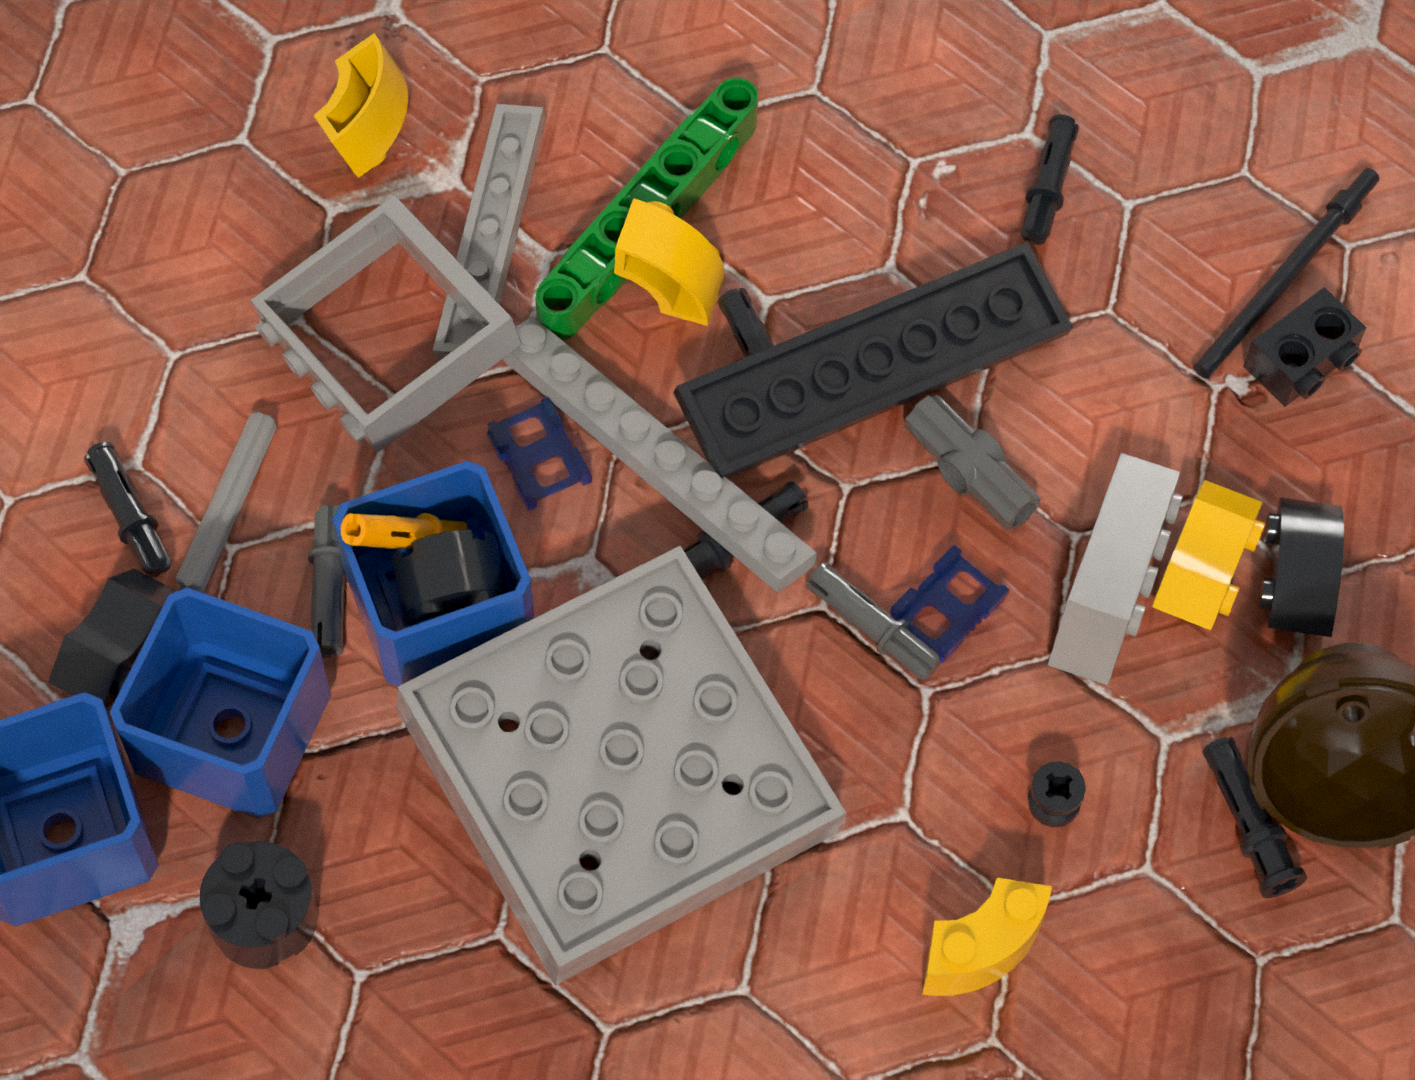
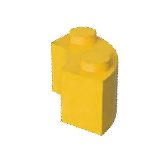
M375 33L335 60L339 72L337 87L328 103L314 115L332 144L358 179L385 159L386 152L401 130L408 107V89L405 78Z
M633 198L615 247L614 274L629 279L647 290L658 302L660 313L708 326L725 278V270L718 249L711 245L695 228L675 216L673 210L668 205L656 201L647 203Z
M1204 480L1169 561L1152 607L1209 630L1212 629L1218 613L1229 616L1240 588L1230 583L1244 548L1252 552L1255 551L1265 526L1264 522L1256 520L1263 502Z
M997 878L991 896L976 912L958 920L934 921L929 942L922 995L952 996L969 993L996 982L1014 969L1028 953L1039 933L1050 900L1052 886Z

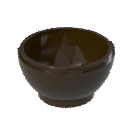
M1343 643L1329 646L1314 652L1302 661L1264 700L1250 734L1247 773L1250 780V788L1260 808L1265 809L1272 817L1292 832L1313 842L1353 848L1379 846L1380 849L1411 840V837L1415 835V736L1411 734L1415 726V666L1382 647L1365 643Z

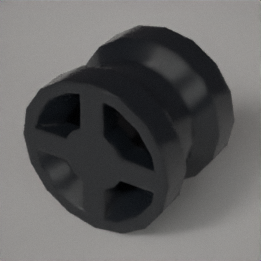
M1058 761L1049 762L1041 766L1034 774L1027 799L1028 808L1032 816L1041 824L1050 827H1063L1071 823L1079 814L1081 803L1084 799L1086 791L1085 779L1078 769L1068 763ZM1048 786L1063 788L1060 791L1051 790Z

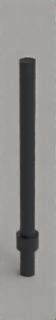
M1365 168L1346 190H1339L1326 205V214L1193 366L1194 371L1200 377L1209 379L1339 227L1342 224H1349L1361 211V202L1380 181L1379 175L1373 169Z

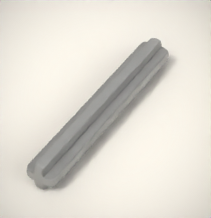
M258 411L249 415L176 576V582L180 589L188 587L204 592L277 429L275 419L270 415Z

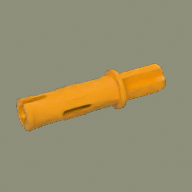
M350 513L342 520L341 537L346 544L353 546L413 549L412 542L420 538L442 532L467 530V524L463 521L440 520L437 516L430 513L420 514L416 518Z

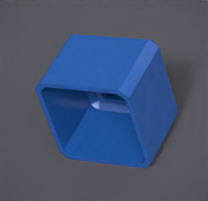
M465 461L341 503L332 521L343 571L386 682L400 686L535 618L531 578L485 467ZM350 513L394 515L416 518L420 514L430 513L437 516L440 520L465 522L467 530H472L473 538L476 540H486L485 532L492 533L497 540L508 593L414 626H409L404 621L392 565V556L399 549L346 544L341 537L342 520ZM400 549L402 558L413 553V549Z
M186 587L168 595L110 710V715L136 775L260 819L277 812L331 697V692L320 647L313 631ZM238 717L245 721L244 730L236 737L224 738L216 733L219 723L226 718Z
M83 692L1 719L0 920L17 927L150 881L159 863L121 743L103 700ZM61 821H69L76 825L73 837L67 842L55 844L47 840L48 831L54 824Z

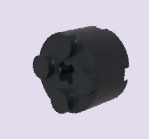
M472 530L442 532L412 542L413 553L404 558L401 556L400 549L394 553L392 565L403 617L407 625L414 626L508 593L498 544L494 534L485 532L486 540H476L473 538Z
M236 842L229 844L211 864L202 880L200 888L202 915L212 939L223 954L232 962L248 968L267 969L279 965L278 962L293 954L296 956L310 943L318 923L316 897L305 864L288 849L269 842ZM253 905H257L256 910L250 908Z

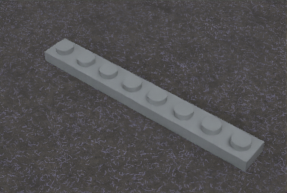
M532 316L516 326L522 345L502 360L773 590L779 593L815 566L817 553L728 478L724 477L721 479L710 463Z

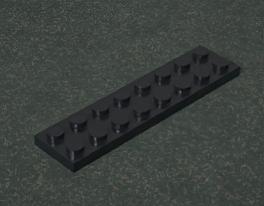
M1027 241L676 386L673 394L708 463L711 464L721 479L724 477L731 478L1066 336L1074 327Z

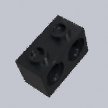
M1323 287L1251 342L1243 367L1286 407L1299 396L1304 399L1312 396L1325 382V376L1337 368L1341 372L1350 367L1362 352L1359 345L1367 327ZM1319 334L1328 335L1333 340L1325 339L1321 337ZM1282 361L1292 362L1298 367H1290Z

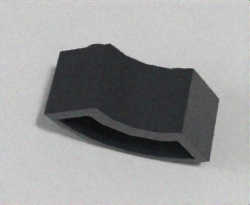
M1280 497L1277 513L1269 512L1265 523L1264 543L1271 544L1270 578H1262L1258 609H1265L1268 628L1332 637L1343 561L1344 517L1342 506Z
M131 569L108 578L99 599L90 613L74 630L64 636L48 682L73 696L86 692L103 700L105 708L114 704L168 595L176 592V590L136 569Z

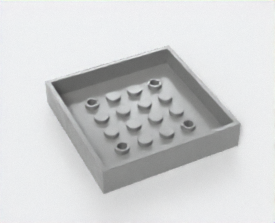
M681 546L397 687L396 710L555 986L837 834L846 815L843 806ZM645 648H652L658 653L659 657L654 660H647L641 655L640 651ZM509 719L516 722L518 729L513 732H505L500 729L498 724L503 720ZM726 782H734L740 787L741 793L729 795L723 790L722 785ZM584 857H593L598 861L599 868L594 871H587L581 867L579 861Z

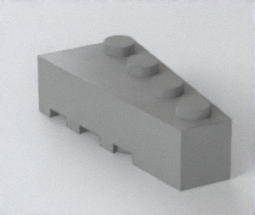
M1124 453L1120 454L1069 594L1048 666L1108 686L1125 634L1136 637L1146 607L1136 603L1138 596L1149 599L1158 572V568L1149 566L1151 558L1162 561L1171 531L1162 529L1163 523L1167 522L1174 525L1184 496L1174 492L1180 475L1179 471Z

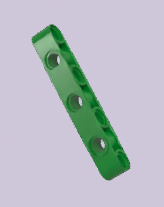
M731 78L719 84L699 108L687 116L569 247L560 262L539 284L535 295L537 320L558 338L565 340L574 336L600 307L604 306L627 281L626 278L614 274L615 247L617 242L612 240L619 239L633 198L647 203L651 201L664 203L673 210L675 216L681 219L727 168L735 154L754 134L757 128L758 91L750 81L743 78ZM674 173H683L684 175L678 176V175H673V174H674ZM556 306L566 307L565 310L561 311L551 310V308Z

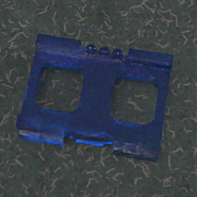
M549 397L542 399L541 404L498 423L496 421L488 423L487 437L499 459H504L505 465L508 466V471L512 473V478L516 480L514 481L515 488L528 511L536 508L537 501L579 482L583 486L592 482L588 466L577 447L572 448V443L564 431L562 420ZM529 418H537L547 433L546 436L527 446H518L509 432L510 427ZM551 458L561 459L569 476L548 487L540 486L531 469L535 465Z
M953 545L934 564V574L931 573L918 586V591L911 587L890 609L891 616L897 621L904 619L908 622L907 630L936 652L942 663L969 636L970 630H975L976 624H981L982 619L986 620L1006 599L1010 590L1002 583L997 586L961 556L962 550L956 545ZM960 572L970 574L985 587V592L972 604L963 603L946 587ZM926 606L934 607L951 621L952 625L937 639L928 637L912 622L913 618Z

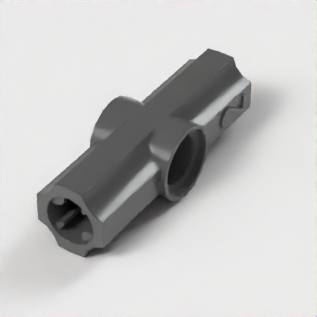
M938 394L933 397L929 395L915 405L913 411L905 418L904 427L938 461L940 473L949 486L961 495L970 493L1006 531L1020 527L1039 507L1041 498L1007 465L1004 451L994 437L982 429L974 431Z

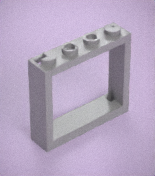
M395 195L250 300L260 319L255 328L270 347L279 343L285 350L281 355L292 372L299 379L307 375L314 382L310 388L319 402L328 411L335 406L343 415L339 418V421L351 438L357 443L364 438L376 453L380 452L522 345L512 317ZM399 243L481 330L371 413L367 414L289 328L288 324Z

